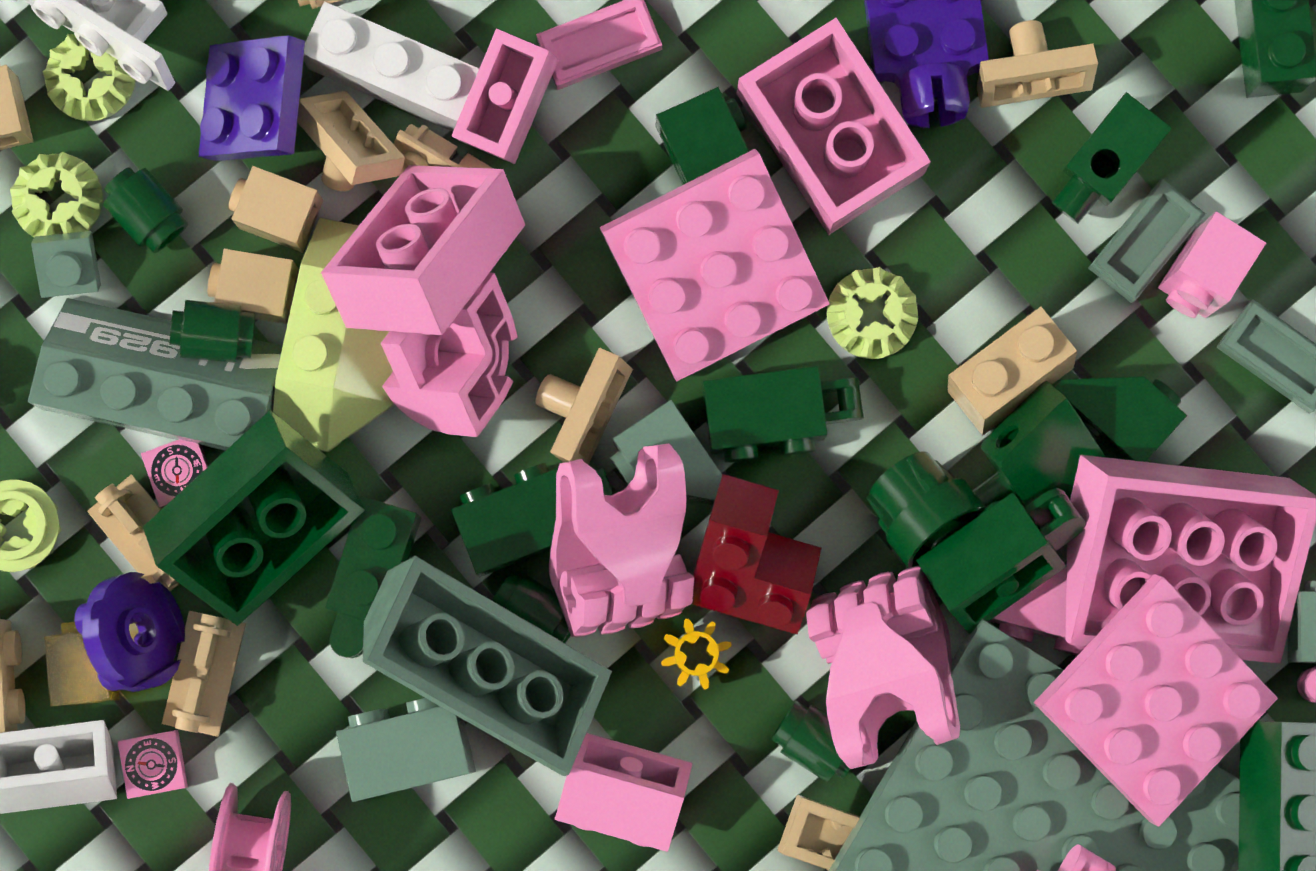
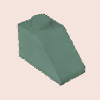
M672 400L613 438V444L618 452L610 458L627 484L635 476L638 451L645 446L670 444L683 463L686 499L714 504L722 474Z

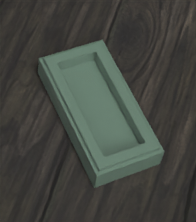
M1161 178L1094 259L1088 269L1129 302L1133 303L1206 213Z
M1254 299L1250 300L1216 348L1309 414L1314 412L1316 409V344Z

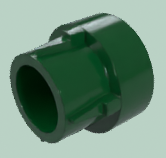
M926 451L909 455L890 467L874 483L869 495L866 497L880 518L878 524L886 533L887 542L907 568L919 566L916 561L933 549L943 537L953 535L977 518L979 513L986 507L966 480L958 477L954 479Z

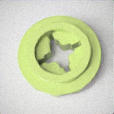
M67 34L66 39L56 48L50 49V58L46 69L42 71L45 78L47 95L52 102L66 115L82 121L102 120L117 113L129 101L136 82L135 79L121 68L116 58L106 52L102 56L93 54L77 40L74 34ZM89 54H91L94 66L98 70L112 76L94 79L87 97L83 82L68 73H75V70H84L86 61L89 60Z
M65 152L49 155L39 154L37 159L27 166L20 167L19 176L14 186L10 188L12 214L24 231L32 237L89 231L96 223L102 209L103 192L96 173L85 161ZM59 178L62 181V190L74 199L79 200L78 202L69 200L68 203H59L57 210L52 215L49 212V204L34 194L35 192L52 191L55 182H58Z
M881 267L855 270L837 283L830 295V304L827 305V322L836 342L847 352L865 359L884 358L898 352L911 339L919 319L916 295L904 282L902 276L894 275L883 270ZM884 294L889 296L885 301L886 306L882 313L888 319L887 322L894 328L891 329L886 324L882 325L874 321L869 327L865 326L861 332L857 331L856 329L861 323L860 319L864 312L858 306L859 302L853 299V297L855 296L860 301L864 300L872 304L877 298L881 299Z
M0 481V514L16 517L21 511L27 509L25 512L27 516L23 521V525L29 530L28 533L33 536L32 540L13 536L8 542L5 541L0 547L1 571L17 572L35 568L37 564L53 553L58 534L61 532L57 505L42 488L27 481ZM1 519L0 545L5 540L3 536L5 535L7 528L1 523Z

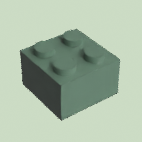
M427 698L407 702L408 714L390 718L388 709H378L349 716L350 728L336 731L352 802L476 772L464 719Z

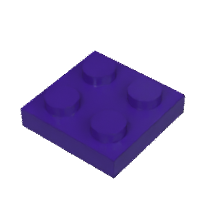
M286 35L210 45L206 67L207 78L203 117L200 125L201 136L198 157L213 161L294 154L305 48L304 40Z

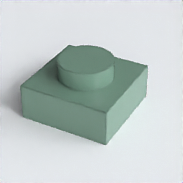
M92 231L34 237L31 246L41 298L99 291L101 282Z

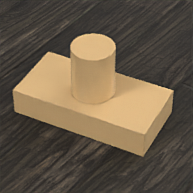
M1036 20L1020 22L1009 30L1014 56L981 61L976 88L981 108L1091 91L1098 66L1094 44L1048 51L1042 23Z
M347 91L299 99L297 122L326 155L321 180L327 187L337 191H348L355 184L401 175L405 157Z
M598 348L581 387L552 374L547 375L542 381L537 392L536 405L566 418L550 451L563 463L583 458V461L589 465L633 370L620 356Z
M797 795L777 850L781 854L829 870L850 832L859 821L860 816Z

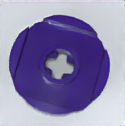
M129 572L103 580L92 590L87 603L81 604L75 613V626L83 637L88 658L98 673L100 683L110 691L127 690L136 692L161 686L174 676L181 662V659L174 661L177 643L185 642V626L180 608L171 592L160 582L150 584L146 579L141 578L145 575L142 573ZM133 623L136 624L139 631L135 635L134 641L129 631V624Z

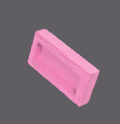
M623 0L536 34L539 46L549 50L559 59L552 74L557 90L662 50L661 40L644 0Z

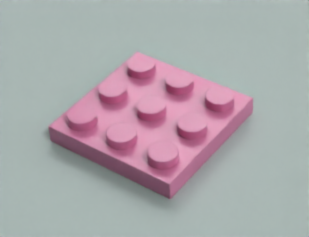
M756 149L600 227L676 382L830 304L767 168Z
M1154 574L1033 703L1150 823L1159 827L1278 698L1164 577Z

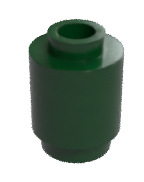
M128 167L118 173L104 188L109 195L103 203L106 210L140 247L147 245L154 254L168 246L188 226V222L180 215L183 208L147 168H143L135 173Z
M185 300L184 311L173 310L169 345L181 346L180 358L236 363L237 357L251 359L255 312L241 311V305Z
M514 573L510 574L492 599L493 602L565 644L571 636L556 593L530 576L522 579Z
M795 701L779 724L771 740L782 747L780 753L825 782H828L834 774L844 779L851 769L843 762L835 749L827 713L812 703L807 708L798 701Z

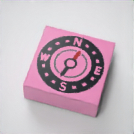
M180 439L141 453L158 505L162 509L209 466L200 444Z
M178 730L118 741L127 799L188 788Z

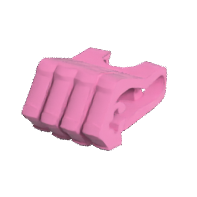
M670 444L645 446L638 451L637 467L633 480L624 490L613 495H604L601 477L597 474L596 470L583 461V458L560 463L556 474V521L549 559V575L571 637L590 635L596 632L597 628L600 634H613L625 629L626 624H628L629 628H641L653 623L656 617L657 619L675 617L681 614L685 607L692 604L694 577L689 572L687 573L681 555H675L679 546L686 513L685 472L680 456Z
M920 566L910 567L901 571L898 574L897 581L893 572H884L870 578L867 587L863 580L855 581L841 587L838 597L833 592L820 595L812 600L810 608L806 611L809 638L815 642L822 659L826 658L828 664L832 663L826 698L827 716L835 749L849 769L876 762L878 759V731L888 717L899 711H915L919 727L927 736L934 740L936 745L959 738L960 722L953 679L951 677L952 656L949 629L927 576Z

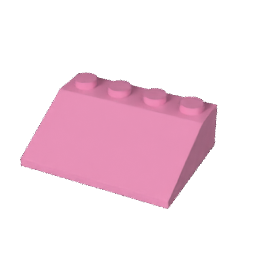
M1080 455L1070 501L1084 518L1086 524L1083 531L1067 543L1065 641L1070 645L1087 646L1140 588L1156 574L1164 577L1242 660L1281 663L1316 523V495L1286 477Z

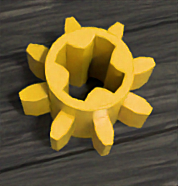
M688 618L684 620L686 634L680 640L673 635H665L664 640L669 645L675 647L674 656L665 658L661 661V665L669 667L676 664L682 671L677 679L678 686L681 687L686 683L690 675L698 676L702 688L708 689L709 680L706 673L712 669L719 673H728V667L719 662L718 657L719 652L727 650L732 644L728 641L716 643L711 637L715 630V622L712 621L706 626L704 632L694 631L693 624ZM698 638L704 639L708 643L706 653L712 657L710 665L699 664L694 670L688 669L684 666L687 656L680 651L681 645L684 642L693 645Z

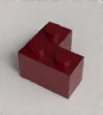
M722 474L693 573L692 604L798 635L811 597L822 547L769 533L779 490Z

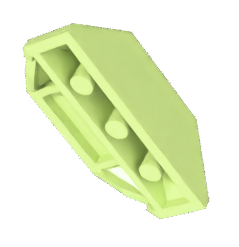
M319 218L299 269L276 374L273 412L320 451L329 452L343 440L394 406L382 387L392 374L393 369L381 345L389 331L346 328L321 274L331 259L358 228V225Z

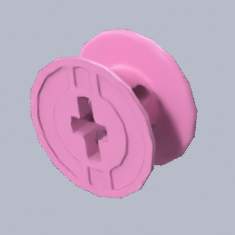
M229 783L225 790L216 821L209 871H282L291 815V794L289 791L283 792L278 801L274 818L269 819L238 814V789L234 783Z

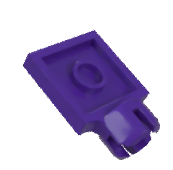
M864 0L873 74L878 82H892L898 87L904 120L913 127L930 128L928 113L934 111V100H937L940 127L948 126L964 119L970 104L967 76L979 73L980 62L989 60L981 0Z

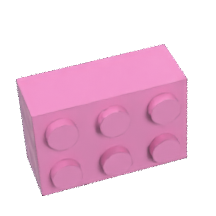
M834 18L739 78L736 94L828 235L923 176L931 162L837 18Z
M408 165L321 272L346 328L443 335L525 226L504 169Z

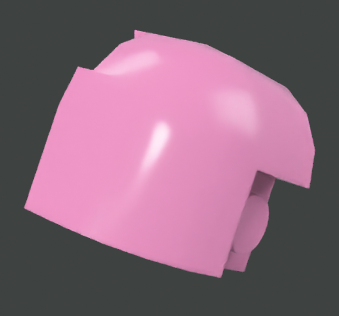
M495 273L487 275L443 335L389 331L381 342L393 369L392 374L382 387L393 404L404 414L430 430L450 435L478 437L506 398L514 382L505 374L509 360V341L518 338L512 314Z

